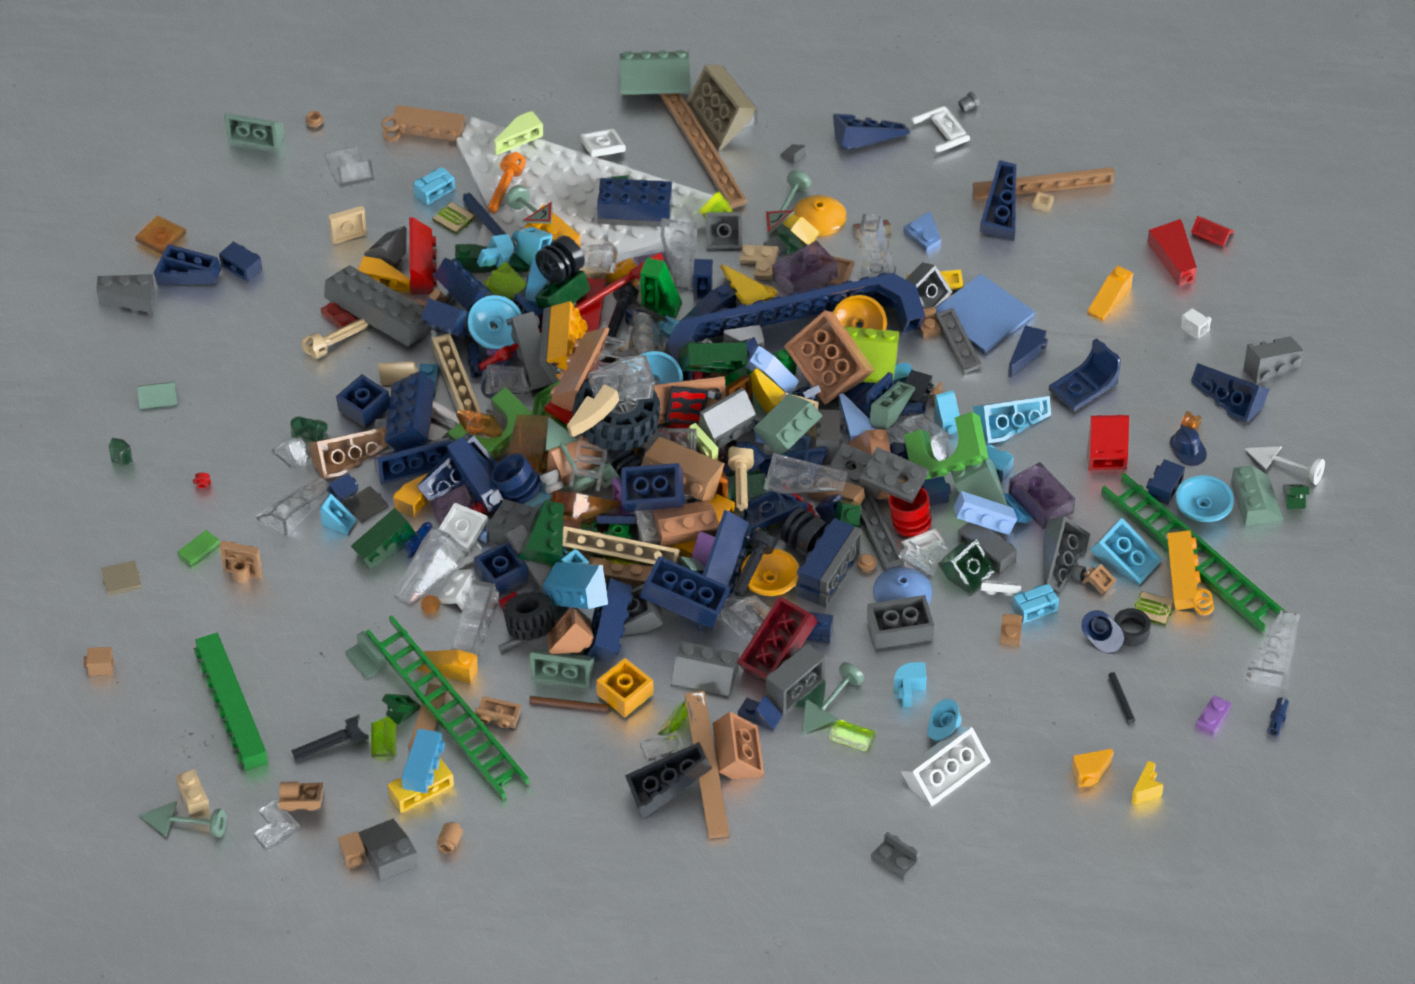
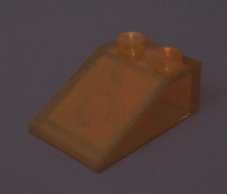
M517 415L507 456L520 453L525 456L537 473H547L549 450L545 451L548 417L553 420V416Z
M552 491L551 501L564 504L563 520L579 522L580 518L589 519L621 506V502L578 493Z

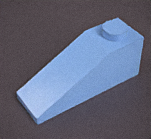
M760 346L753 349L748 356V364L745 365L747 369L753 372L758 368L785 393L792 394L799 381L775 356Z
M840 393L839 409L841 417L844 418V428L848 442L867 430H875L874 426H871L869 418L843 393Z

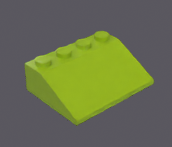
M844 327L875 370L862 382L877 383L888 372L893 374L894 380L899 332Z

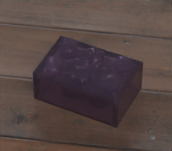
M816 240L773 264V281L787 295L794 292H799V294L805 293L809 289H817L838 277V262Z
M1041 462L1009 479L1008 494H1011L1043 530L1046 529L1049 519L1062 516L1067 517L1074 513L1076 498Z

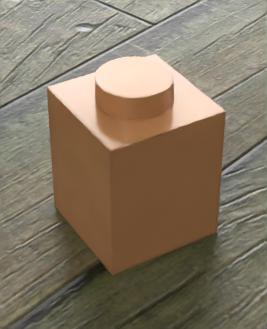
M112 647L87 648V656H84L83 662L84 668L88 669L89 676L113 675L114 657Z
M358 831L338 837L339 850L346 868L359 866L366 862L365 849Z

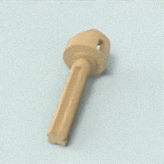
M359 319L323 337L315 332L301 341L303 351L319 359L327 354L328 346L368 328L369 323L365 322L364 319Z
M730 447L728 450V466L736 474V508L743 511V509L748 508L747 471L754 465L753 449Z

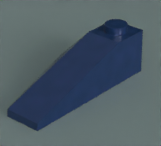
M833 113L835 140L844 149L858 148L910 134L909 128L904 123L886 120L878 123L868 117L865 120L855 119V115Z
M1197 363L1191 379L1204 393L1208 394L1218 405L1222 406L1230 416L1249 422L1263 408L1270 390Z
M466 433L463 436L493 467L497 465V462L474 435ZM447 452L416 487L428 501H431L450 492V490L466 484L451 455Z
M463 437L448 444L446 448L475 503H481L486 513L499 508L507 497L504 496L503 492L499 490L491 479L494 467Z

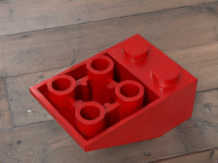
M1129 415L1091 416L1087 444L1088 470H1127Z

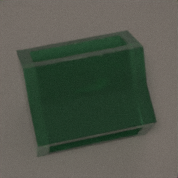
M112 438L108 446L111 462L119 463L124 468L133 462L131 447L124 439Z

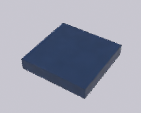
M598 513L597 515L598 524H635L637 522L635 514Z

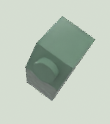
M900 381L893 385L871 405L870 424L887 430L896 422L913 394L915 387Z

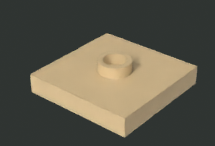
M363 206L328 215L330 237L333 245L367 235Z

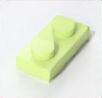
M696 423L689 426L688 437L691 443L697 445L702 454L717 460L718 447Z

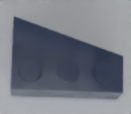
M168 244L153 274L157 285L215 284L221 272V266L218 257Z

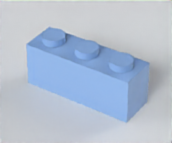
M964 491L960 492L953 506L957 518L1007 535L1010 534L1017 521L1014 508Z

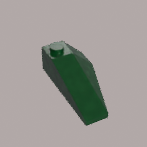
M455 244V259L460 261L462 266L471 273L498 270L496 265L479 267L477 263L481 250L487 249V246ZM512 253L508 265L501 269V271L529 272V265L516 253Z

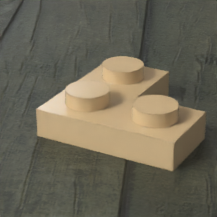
M743 245L739 259L740 263L756 264L754 271L755 279L773 280L779 248L778 246Z

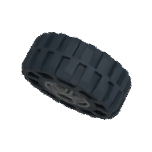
M608 371L606 373H597L582 383L578 393L575 395L572 417L585 398L588 396L594 399L604 384L617 390L619 396L618 403L601 421L580 434L589 443L595 444L602 449L628 451L634 447L642 446L643 443L648 442L652 435L655 434L660 415V400L653 387L651 388L647 381L641 380L637 375L628 374V372Z

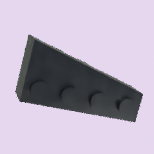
M697 742L625 775L638 810L645 819L710 771L712 767L701 743Z

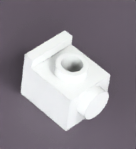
M1193 308L1183 313L1181 329L1198 340L1210 331L1211 317L1208 316L1206 318Z

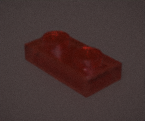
M331 302L320 308L321 314L337 329L357 321L348 311L339 307L336 303Z

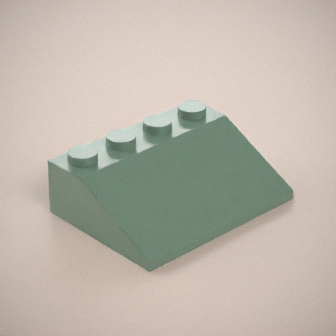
M661 50L658 52L642 51L641 53L626 51L619 53L621 95L691 93L689 51L677 50L675 52Z

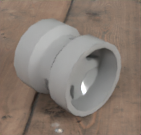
M557 469L540 476L541 482L545 485L547 484L545 488L547 495L565 487L562 481H558L559 473Z

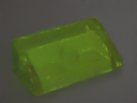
M685 700L675 707L658 731V735L669 740L673 737L687 717Z
M388 716L372 722L371 756H395L396 723Z
M838 720L832 727L830 740L868 751L876 732Z

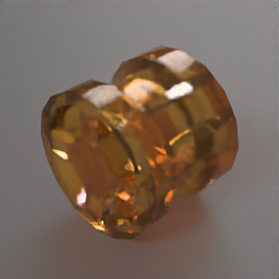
M1187 411L1181 421V425L1198 431L1202 422V416H1194L1192 412Z

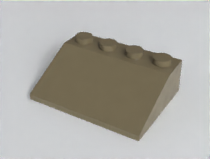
M704 65L687 100V104L718 150H722L749 123L756 110V107L722 65Z

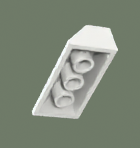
M959 727L950 736L941 740L902 769L901 773L909 788L929 806H932L990 763V760L973 728Z

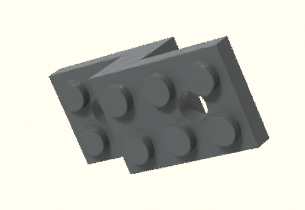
M842 443L826 471V477L864 487V493L878 499L881 491H884L911 504L929 474V469L879 447H876L873 455L846 443ZM852 463L857 467L854 470H848L846 466ZM900 476H906L908 478V481L900 482L898 481V478Z

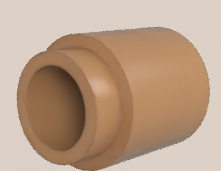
M449 822L443 825L437 840L438 850L446 854H451L456 850L463 833L459 824Z

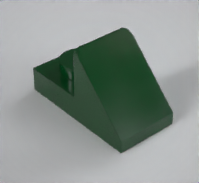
M1303 484L1283 485L1286 507L1288 509L1306 508V495H1309V486Z
M385 694L382 699L388 708L386 716L398 725L402 724L421 708V705L409 695Z

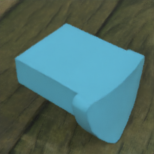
M666 316L655 326V330L669 339L679 320Z

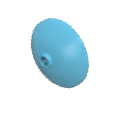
M497 295L484 297L478 300L469 312L468 328L470 334L477 343L489 349L499 350L504 346H511L515 342L512 341L510 335L512 333V326H507L506 319L522 315L517 305L508 298ZM491 324H495L497 328H491Z
M650 351L639 355L632 361L627 371L628 374L637 375L641 380L647 381L649 385H653L651 384L652 380H657L658 384L683 382L682 370L677 361L670 355L659 351Z
M1199 475L1190 477L1179 485L1176 492V503L1180 511L1187 517L1201 522H1214L1226 517L1231 512L1234 504V495L1230 487L1222 480L1212 476Z

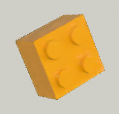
M626 658L596 680L597 695L624 717L628 716L653 695V680Z

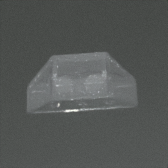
M925 414L900 416L887 429V433L899 443H905V434L920 429L924 430L930 435L932 450L936 459L944 460L949 457V434Z
M756 595L734 597L726 600L719 616L749 644L771 609Z

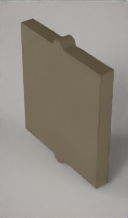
M135 561L101 568L104 578L102 582L106 586L107 594L141 587L140 572L137 571Z

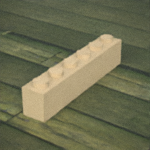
M446 334L432 338L433 353L439 364L457 414L462 417V422L472 431L483 428L481 409L451 335Z
M564 526L563 546L650 564H655L658 556L677 564L679 561L681 549Z

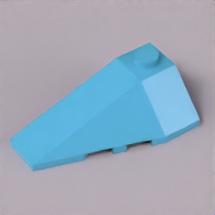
M1049 396L977 405L973 406V412L980 415L985 442L994 443L1005 441L1028 426L1050 416L1051 407Z

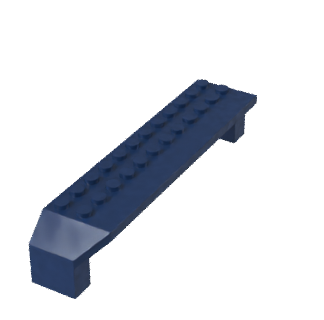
M884 272L872 278L866 276L854 282L848 280L841 285L835 286L830 284L823 289L817 290L812 288L805 293L799 294V292H794L787 297L776 296L769 301L758 300L751 305L740 304L733 309L722 308L711 314L710 312H704L693 318L692 316H686L678 322L667 340L664 353L673 357L680 366L679 348L685 346L687 342H699L706 338L724 336V330L760 325L762 328L820 315L823 311L833 312L841 301L855 295L871 297L882 307L894 309L902 333L920 329L925 313L916 285L894 273L887 274ZM682 371L683 381H690L693 372Z

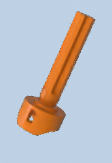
M513 152L502 158L500 168L503 174L488 204L487 209L489 213H497L513 176L518 177L523 173L526 158L522 154Z

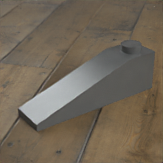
M1065 516L1049 519L1043 536L1044 585L1050 584L1056 593L1061 592L1070 578V570L1073 566L1078 565L1077 561L1086 552L1090 533Z

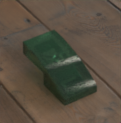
M782 224L778 227V236L787 245V253L801 262L803 260V247L796 235Z

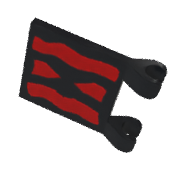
M671 386L665 422L696 423L699 425L700 412L705 410L707 397L720 400L722 396L720 389Z

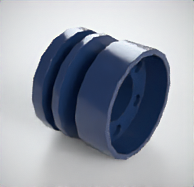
M520 453L505 457L492 471V481L510 501L524 504L534 498L542 487L540 475L532 468L525 456Z

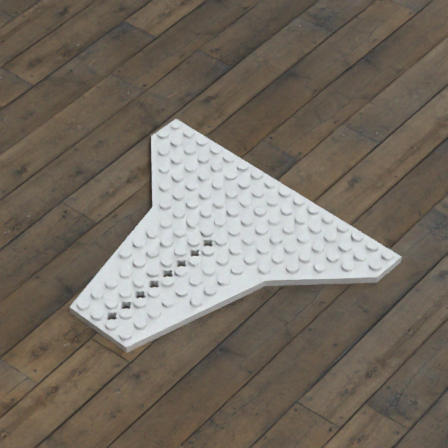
M474 117L470 119L463 129L461 137L456 139L458 149L486 208L503 174L500 168L502 158L513 152L522 154L526 158L523 173L518 177L513 176L497 213L491 212L489 214L512 239L513 232L524 229V226L527 224L522 222V220L534 212L526 206L520 210L509 207L506 203V194L515 185L525 186L530 192V201L528 203L539 210L543 204L547 205L552 202V212L580 235L581 250L585 259L584 266L605 267L619 254L706 231V213L713 212L718 206L722 205L721 201L716 202L717 204H714L703 216L700 209L714 195L672 182L670 227L598 224L597 200L600 178L628 175L629 179L668 180L597 157H591V155L539 138L496 155L494 140L506 128ZM721 198V199L723 200V202L726 204V206L728 207L727 201H726L725 199ZM720 206V208H718L715 212H720L722 208V212H724L726 208ZM482 224L476 244L488 247L494 235L484 224ZM529 266V272H511V273H517V274H522V275H527V276H529L531 267ZM491 272L471 273L483 285L489 288ZM458 302L457 308L466 311Z

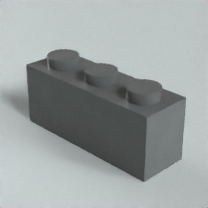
M968 522L958 530V543L998 574H1001L1016 562L1017 549L991 529Z

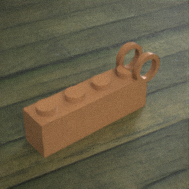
M401 105L396 106L393 116H388L382 120L383 138L387 141L399 139L400 133L456 141L458 137H461L466 126V118L462 114ZM387 121H393L394 126L388 127L385 125V123ZM388 131H395L397 135L388 137L386 133Z

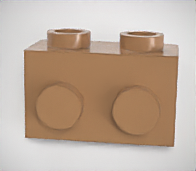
M482 696L479 708L475 709V714L483 724L490 723L504 729H515L522 707L521 704Z

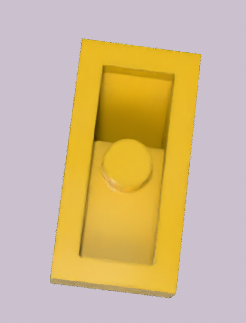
M794 214L786 219L781 226L783 231L809 247L820 234L803 217L798 218Z
M1147 762L1133 790L1131 803L1144 802L1162 795L1163 784L1155 781L1157 772H1154L1156 763Z

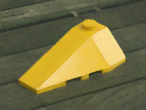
M720 265L725 277L731 281L730 286L737 290L735 294L742 304L751 305L755 301H769L773 297L778 296V291L772 286L768 287L729 266Z

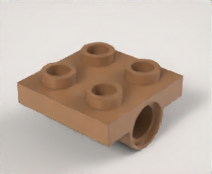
M222 540L219 548L223 571L231 572L233 580L237 583L246 582L249 577L260 579L263 572L259 548Z
M280 782L279 810L294 811L296 809L315 810L321 808L324 792L323 783Z

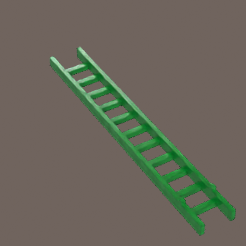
M1125 472L1121 475V481L1130 488L1125 493L1117 496L1105 485L1102 487L1101 494L1168 552V540L1163 535L1175 527L1179 531L1190 530L1192 538L1196 537L1197 549H1193L1194 554L1203 551L1210 557L1199 566H1195V571H1199L1200 579L1260 632L1263 633L1266 629V624L1260 619L1267 615L1269 609L1281 619L1285 618L1286 611ZM1136 493L1143 501L1130 508L1124 500ZM1147 505L1156 510L1155 513L1146 519H1143L1136 513ZM1163 516L1170 523L1157 531L1150 523ZM1216 562L1223 570L1210 577L1203 570ZM1230 574L1237 581L1224 589L1217 581ZM1243 585L1251 593L1238 601L1230 593ZM1257 597L1265 605L1252 613L1244 605Z
M392 615L389 616V622L397 631L394 635L380 643L369 629L366 631L368 637L385 655L387 662L502 800L506 798V793L498 784L504 785L513 779L512 775L515 773L526 785L529 784V777ZM403 638L408 646L391 656L385 647ZM414 651L420 659L402 669L396 661ZM425 664L431 672L413 683L407 674ZM436 677L443 686L425 697L418 688ZM448 691L453 700L436 710L430 702ZM459 705L465 713L447 723L441 715ZM470 718L476 727L458 737L453 728ZM482 732L488 740L470 751L464 742ZM493 745L500 754L482 765L475 756ZM505 759L511 768L493 779L487 770Z

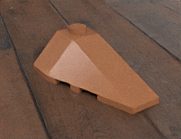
M867 430L847 443L873 455L876 447L890 452L887 430ZM881 491L878 499H889L890 494Z

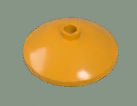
M812 195L803 198L793 209L795 210V213H793L798 218L803 217L820 232L818 236H827L839 231L846 221L844 206L838 200L826 195Z
M855 295L841 301L833 312L844 327L857 328V323H862L863 326L861 328L886 330L887 327L884 309L876 300L868 296Z
M775 548L772 554H763L747 588L754 593L764 596H777L790 591L799 579L797 575L799 568L797 560L788 552ZM749 556L744 560V562H743V564H742V567H741V572H742V570H743V568H744V566H745V564H746V562H747Z

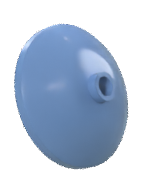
M895 567L884 571L877 577L873 586V595L876 602L925 595L929 603L932 596V587L928 578L920 571L909 567Z

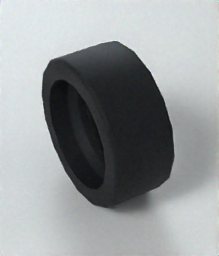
M1126 608L1115 615L1114 621L1119 626L1126 621H1133L1143 627V630L1138 633H1129L1122 629L1124 634L1123 645L1138 646L1148 639L1151 622L1146 613L1139 609Z

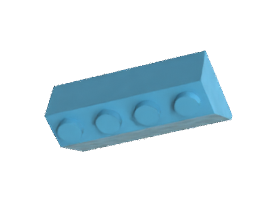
M558 561L554 564L542 585L543 595L546 594L551 599L552 605L591 609L608 604L603 565Z

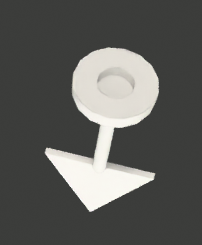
M1282 446L1244 448L1265 470L1275 460L1309 471L1308 480L1314 485L1320 481L1324 471L1325 461L1321 458L1315 459L1311 466H1307L1276 456Z

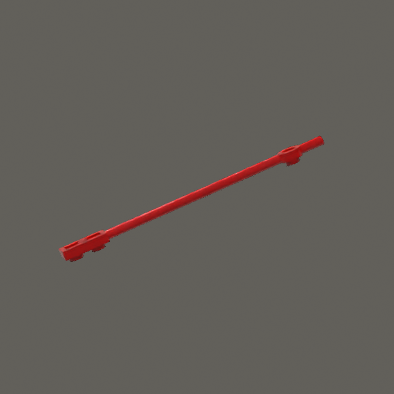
M660 252L651 257L661 261L664 259ZM645 261L631 269L627 275L574 307H577L580 312L629 281L633 282L636 279L640 281V273ZM541 326V327L538 328L540 333H542V326ZM514 343L511 346L502 347L493 356L478 364L479 369L483 371L496 362H505L511 359V354L517 350L518 344Z

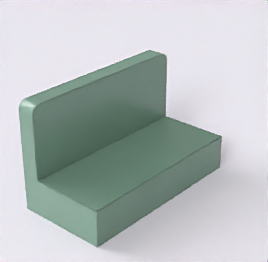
M175 381L137 386L140 409L177 405Z
M364 631L358 633V644L346 650L345 654L362 675L368 679L386 668L385 655Z

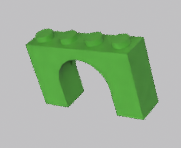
M506 387L491 398L493 408L507 421V426L501 434L492 438L479 437L466 424L460 422L448 432L451 441L454 442L466 433L474 435L494 459L498 455H502L509 446L517 443L523 435L531 432L537 425L535 415Z
M969 412L954 417L958 433V446L955 452L944 460H937L934 456L928 432L920 429L904 435L909 461L929 469V474L925 480L936 476L943 477L948 475V472L961 471L965 469V466L979 465L983 460L989 459L980 415Z

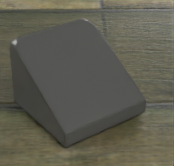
M792 144L781 153V156L795 164L806 155V146Z

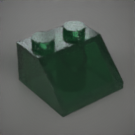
M762 471L747 472V497L752 500L766 493L765 473ZM729 473L726 474L728 480V499L736 503V474Z
M976 539L962 541L938 563L946 578L969 594L982 584V579L986 580L996 571Z

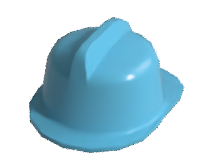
M941 700L932 709L928 725V736L932 740L945 739L960 727L961 715L959 714V706L954 700Z

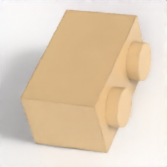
M195 769L176 775L177 788L189 818H200L209 815L208 799Z

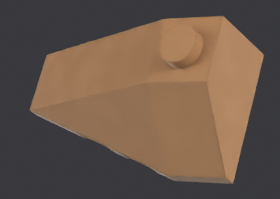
M386 427L309 442L312 462L321 477L328 479L341 476L351 468L361 464L362 461L388 447L389 445L385 442Z

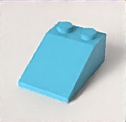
M1122 518L1113 524L1090 549L1103 564L1137 585H1140L1163 560Z

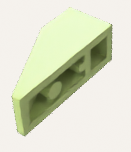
M533 111L516 117L494 140L496 155L543 136V124Z

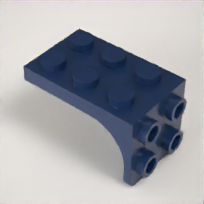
M1096 338L1092 341V348L1086 360L1080 366L1050 384L1049 391L1075 412L1118 384L1121 359L1105 343Z
M888 372L877 383L861 382L845 392L844 395L870 418L871 405L893 386V374Z

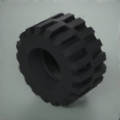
M535 591L524 592L523 594L515 595L514 598H510L509 602H506L504 605L503 614L507 631L514 639L521 641L539 639L542 636H546L555 627L556 620L552 602L546 594L543 595L541 592L535 593Z

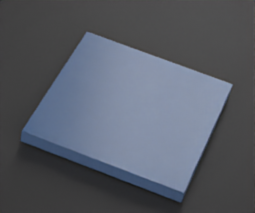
M982 274L978 275L935 308L936 314L953 308L972 346L983 354L988 353L1035 316V311Z

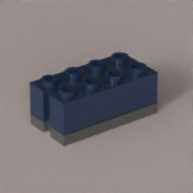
M600 178L597 200L598 224L670 227L672 181Z
M835 518L830 525H826L823 536L817 539L815 548L807 554L804 565L801 564L798 568L797 575L799 579L796 587L798 588L799 597L825 608L827 607L861 554L862 529Z

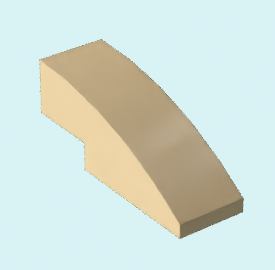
M604 384L594 399L587 396L567 425L569 435L574 437L601 421L618 403L619 396L617 390Z

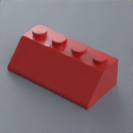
M409 217V257L412 295L431 294L434 291V287H437V279L434 277V273L437 271V263L433 262V260H437L436 249H433V247H437L436 236L432 235V228L414 217Z

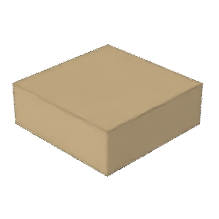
M1037 192L1032 208L1049 213L1054 196Z

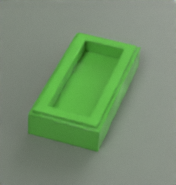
M205 530L178 551V556L192 566L217 547L220 541L209 531Z

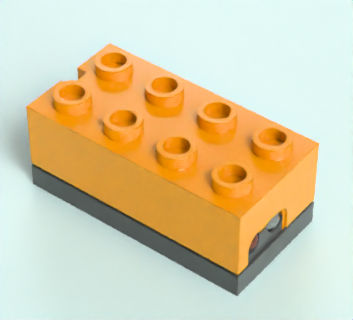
M571 301L543 309L539 363L553 384L559 381L558 377L562 369H567L568 364H566L570 353L574 355L576 351L574 345L577 339H582L587 330L586 321L582 320L578 308H575Z

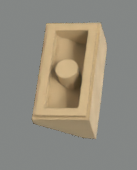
M414 361L378 364L382 386H392L396 381H400L418 372Z

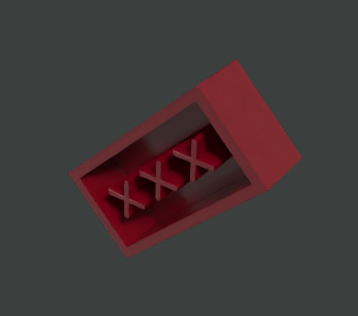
M779 596L737 663L744 671L766 683L768 674L778 669L784 660L790 659L796 650L802 647L818 621L812 613Z

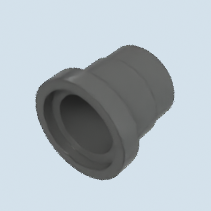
M973 92L967 93V96L958 101V105L964 113L980 106Z

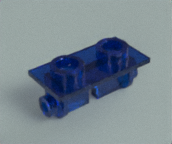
M430 522L423 523L416 531L417 535H413L405 544V550L410 553L407 558L421 557L425 554L428 545L437 539V530H433V525Z

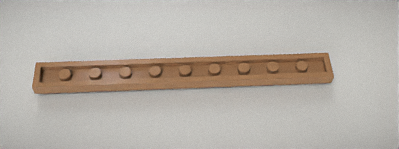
M660 94L723 199L727 201L729 209L746 205L747 199L682 94Z

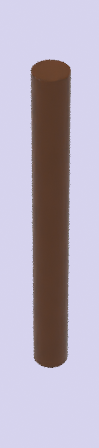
M530 696L529 704L608 713L610 708L609 704Z

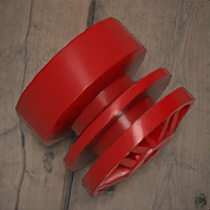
M920 488L912 504L890 495L888 500L892 525L898 534L909 537L925 533L931 527L932 517L929 496L924 488Z

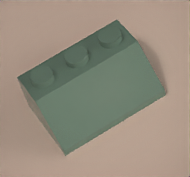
M225 113L224 115L227 141L279 149L284 138L283 123Z
M788 394L753 429L777 456H780L791 448L822 415L810 401Z
M1252 465L1233 468L1231 484L1245 526L1282 522L1283 517L1269 476Z
M538 649L530 653L531 680L590 688L595 670L594 657L569 653L551 654L549 650Z

